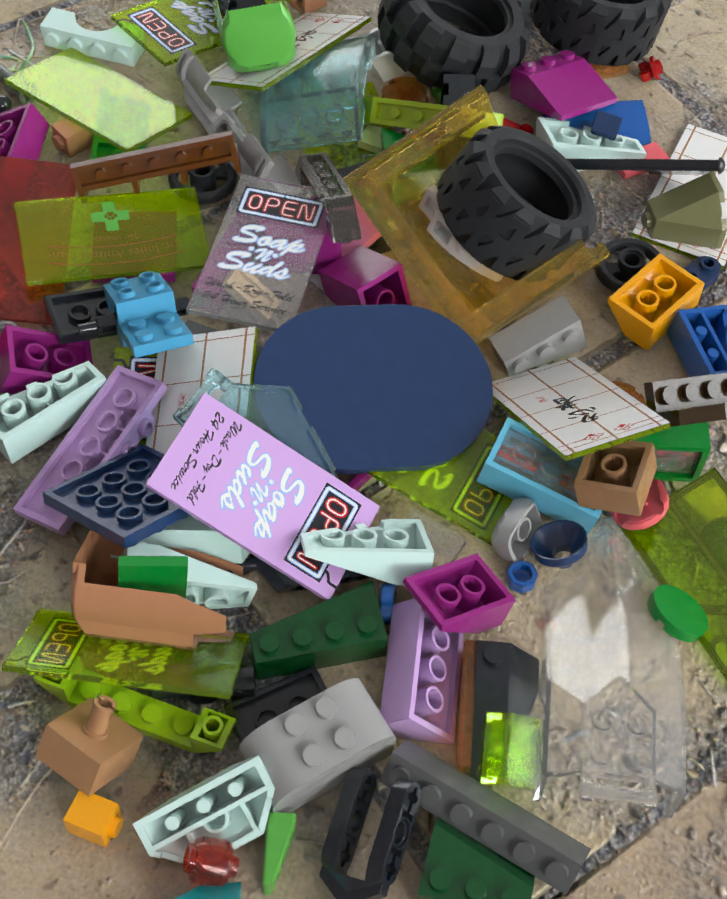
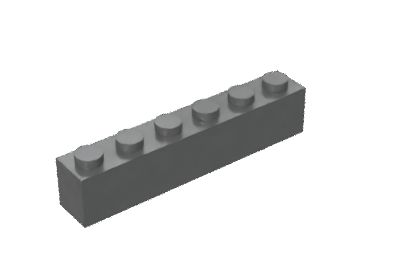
M408 739L392 752L379 782L389 788H392L393 783L399 778L418 782L421 787L420 807L443 819L461 832L567 895L591 851V848Z

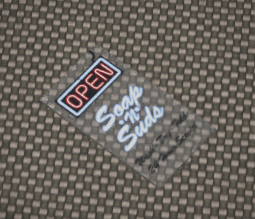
M242 174L188 304L187 313L251 327L256 326V328L270 331L277 330L283 323L297 316L336 206L338 193Z

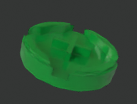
M667 584L659 585L648 597L647 606L651 617L656 622L660 620L665 625L662 629L668 635L681 641L695 642L708 630V618L705 611L693 597L678 587Z

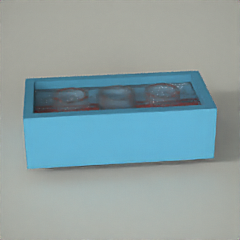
M507 417L476 481L512 499L523 497L532 499L540 513L555 520L574 521L584 527L587 535L602 512L599 509L578 505L574 481L584 454L578 451L564 455L535 430Z

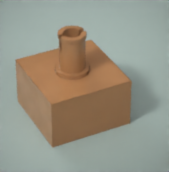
M619 438L586 449L574 481L578 505L641 516L657 469L654 443Z
M100 695L95 699L90 697L46 724L35 757L89 797L132 767L144 735L113 713L117 704L112 698L105 695Z

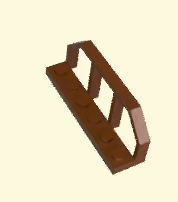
M231 130L70 164V170L81 204L85 205L87 204L88 192L90 190L131 182L134 193L138 194L140 193L141 180L180 172L182 183L186 184L188 183V170L233 161L236 173H240L241 162L238 146L234 141Z

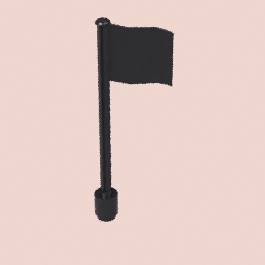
M721 157L718 160L567 159L576 170L649 171V174L704 175L709 172L715 173V171L721 174L725 169V161Z

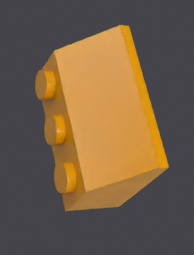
M658 254L612 294L607 302L624 335L648 351L666 334L678 310L692 309L698 305L705 283L662 254Z

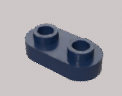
M701 256L684 269L705 283L703 292L718 279L721 272V264L713 257Z

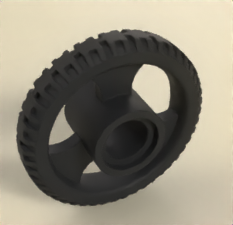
M226 162L216 164L220 166L216 169L215 165L188 170L191 187L189 189L184 188L178 182L180 172L168 174V180L172 192L179 199L195 205H209L222 201L232 193L237 184V173L231 164ZM216 180H226L221 187L217 188Z
M633 238L614 239L607 242L598 251L594 264L595 273L599 281L607 289L615 293L645 267L646 257L652 261L661 253L645 241ZM621 251L617 263L605 261L610 254Z

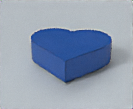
M384 582L381 587L380 611L383 623L391 625L393 605L396 604L397 592L396 585Z

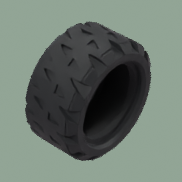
M532 0L530 15L534 26L540 30V35L559 51H573L575 55L585 58L590 64L620 66L628 65L632 61H638L648 54L670 8L671 0Z
M495 125L480 129L441 175L437 184L438 192L436 198L439 210L447 227L459 244L474 259L488 269L519 282H544L552 278L595 232L597 211L591 193L583 178L573 165L555 148L523 130Z

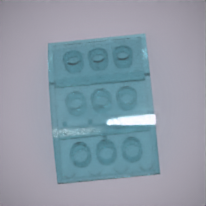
M374 32L337 38L262 86L260 139L261 146L266 153L362 139L366 109L364 89L367 70H370L372 65L375 42Z

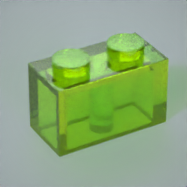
M512 712L487 713L481 784L506 789L535 790L541 719Z

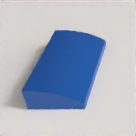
M643 100L617 101V103L566 119V121H569L570 127L583 130L584 126L592 127L593 119L599 110L623 118L618 135L637 139L642 146L651 143L650 129ZM544 113L542 115L545 118H552Z

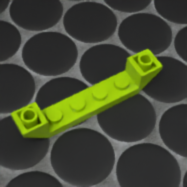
M363 97L360 123L473 137L480 129L488 128L492 125L502 126L504 114L406 100Z
M80 660L75 662L69 674L38 670L33 678L36 683L73 708L90 697L95 699L100 695L109 696L117 704L113 713L141 734L191 753L223 752L236 723V718L206 707L203 708L201 715H197L83 672Z

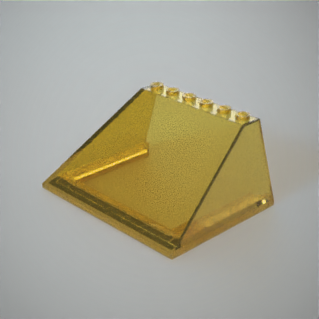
M479 85L342 178L344 184L433 310L457 324L473 339L476 345L595 271L610 256V252L603 242L597 244L596 248L590 249L580 239L574 245L565 249L521 280L516 281L503 276L501 281L495 282L460 262L427 231L431 221L419 207L427 188L434 185L437 186L441 175L475 133L492 125L498 126L489 103V94L482 85Z

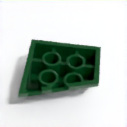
M437 816L416 899H532L535 876Z

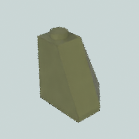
M714 172L704 174L647 200L645 211L641 215L642 225L644 228H647L652 239L719 249L722 247L727 232V219H721L722 207L720 203L725 202L724 190Z

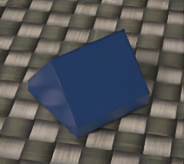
M598 110L593 119L590 133L615 141L623 118Z

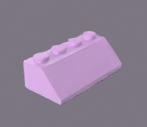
M415 598L393 605L380 713L393 734L401 739L453 744L464 633L440 631Z

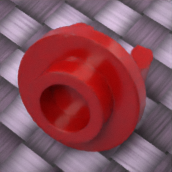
M650 56V62L644 61L638 64L641 72L639 76L642 82H647L653 77L656 81L661 79L660 74L664 73L660 59L656 60L654 56Z

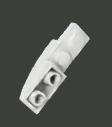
M434 185L427 188L418 206L431 221L427 231L460 262L495 282L501 281L502 275L488 269L474 259L454 238L438 207L436 198L437 186Z

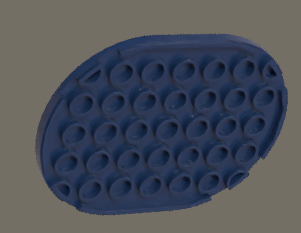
M405 304L321 307L303 312L289 319L275 330L266 341L258 357L254 372L253 395L258 415L265 429H268L274 438L325 471L340 474L425 470L450 462L453 458L467 450L482 432L491 411L493 386L490 370L481 350L463 329L448 318L425 308Z

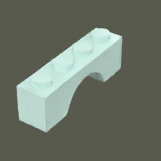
M53 7L40 25L45 46L132 67L136 65L145 50L143 29L120 23L109 30L91 31L77 24L74 12Z

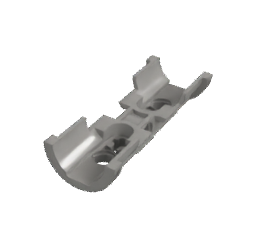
M186 47L181 53L176 66L178 80L184 87L185 101L209 135L232 130L234 141L237 143L240 154L241 172L237 174L241 180L250 186L252 185L254 188L293 196L303 192L307 186L297 176L283 155L279 153L275 158L271 159L251 132L247 135L244 131L245 126L233 111L243 102L231 85L227 82L212 81L213 79L193 52ZM230 161L229 163L235 170L233 161Z

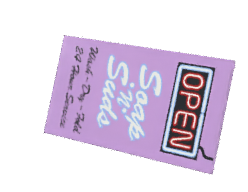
M207 393L200 396L198 404L151 477L147 479L145 485L325 601L333 597V593L346 569L305 557L300 540L301 533L330 528H338L345 532L354 530V525L364 523L369 528L380 507Z

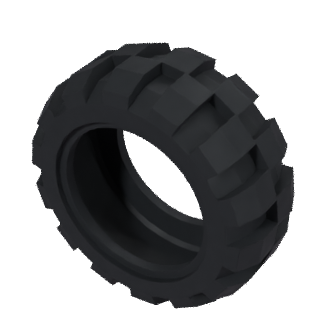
M381 0L377 16L380 40L385 50L393 53V61L404 72H411L418 77V82L431 89L434 86L442 89L443 74L475 75V97L486 96L504 86L511 79V70L520 65L530 45V20L528 13L521 10L522 2L520 0ZM444 20H446V21H448V22H450V23H452V24L458 26L459 28H461V29L464 30L465 32H463V31H461V30H459V29H457V28H455V27L449 25V24L446 23Z

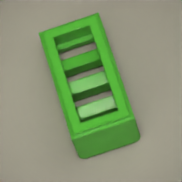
M269 813L266 825L262 891L264 895H272L296 830V814Z

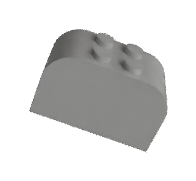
M351 678L335 684L255 729L239 746V762L259 755L275 787L273 798H271L270 812L291 813L342 784L352 768L368 769L391 756L396 737L359 678Z

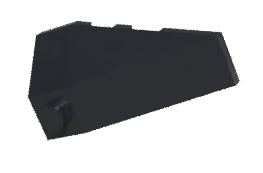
M477 640L473 656L469 776L482 784L504 785L539 692V659L512 643Z

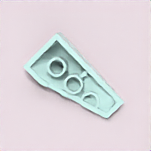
M385 519L380 521V526L367 528L364 523L355 524L354 530L344 532L338 528H330L301 533L300 536L305 557L395 585L405 586L402 583L405 577L432 569L435 552L421 519Z
M138 542L135 546L125 549L123 556H186L161 545H153L146 542ZM188 556L187 600L198 605L205 604L209 609L249 607L257 591V583Z

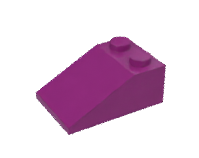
M6 325L0 335V393L8 392V394L14 395L27 390L25 385L36 381L37 383H45L52 380V375L89 361L93 365L90 340L59 345L55 333Z
M477 553L405 577L402 581L442 632L479 634L500 626L516 601Z

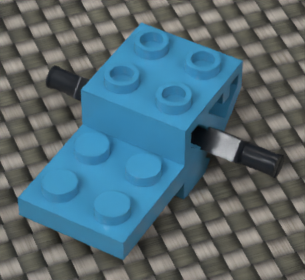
M147 271L139 274V277L131 279L116 278L111 280L109 284H104L103 288L110 314L98 316L92 322L77 324L80 337L93 333L104 335L117 332L123 347L128 346L134 357L138 358L193 345L192 332L180 317L188 315L189 311L206 308L207 303L206 299L202 297L174 299L173 290L160 273Z

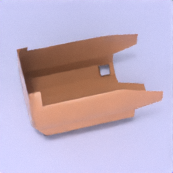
M92 530L89 531L73 561L71 585L72 616L86 636L195 650L198 642L232 641L234 632L226 629V616L210 610L205 604L200 606L176 594L117 587L118 558H111L110 554L123 556L125 549L107 540L100 534ZM166 547L219 569L231 570L233 574L243 578V566L198 551Z

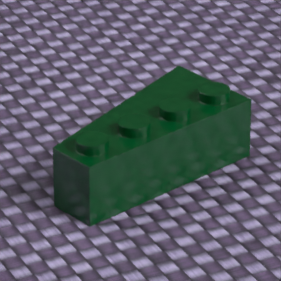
M373 581L250 633L251 653L257 681L295 674L314 665L316 669L383 657L386 656L388 639Z

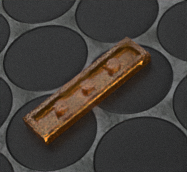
M465 640L461 659L455 768L468 776L471 768L477 640Z

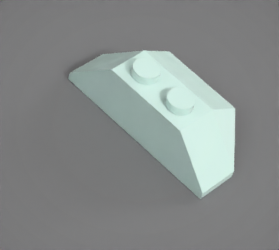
M257 755L235 763L172 797L135 821L133 826L149 856L155 858L162 857L178 863L203 867L264 834L275 787L260 756Z

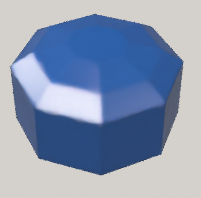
M519 560L510 564L505 580L511 590L522 594L533 589L538 573L533 564Z

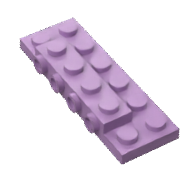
M117 365L14 506L13 510L18 515L64 536L75 520L46 505L42 492L114 457L128 453L129 450L137 447L144 436H150L155 427V418L151 412L168 390L165 384L159 380Z

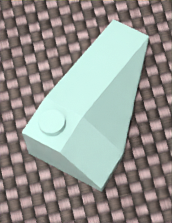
M537 117L536 137L555 148L566 159L646 158L647 153L637 139L617 134L615 141L591 134V127L584 126L583 130L570 127L569 121L566 120L559 121L554 118Z

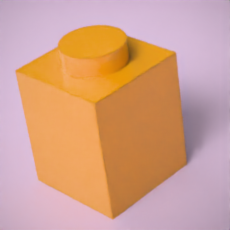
M78 790L63 822L69 833L106 848L110 839H115L120 833L124 819L121 818L122 813L118 803L94 793L88 797Z

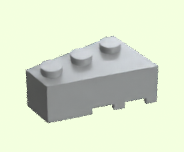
M564 295L488 337L494 354L509 376L587 348L581 320Z

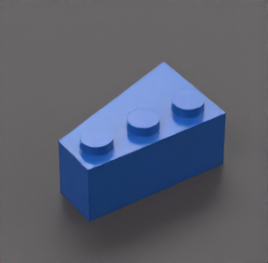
M727 304L678 310L666 333L688 376L726 373Z

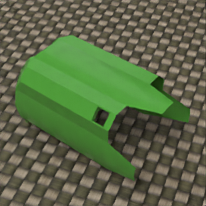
M283 0V4L280 1L231 11L226 10L223 21L218 1H213V10L221 43L225 50L228 65L237 72L265 71L290 63L296 54V28L285 0Z

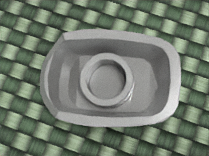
M523 497L512 500L509 508L499 517L492 532L491 543L494 551L500 558L516 562L523 560L531 551V536L542 526L537 505L532 499Z

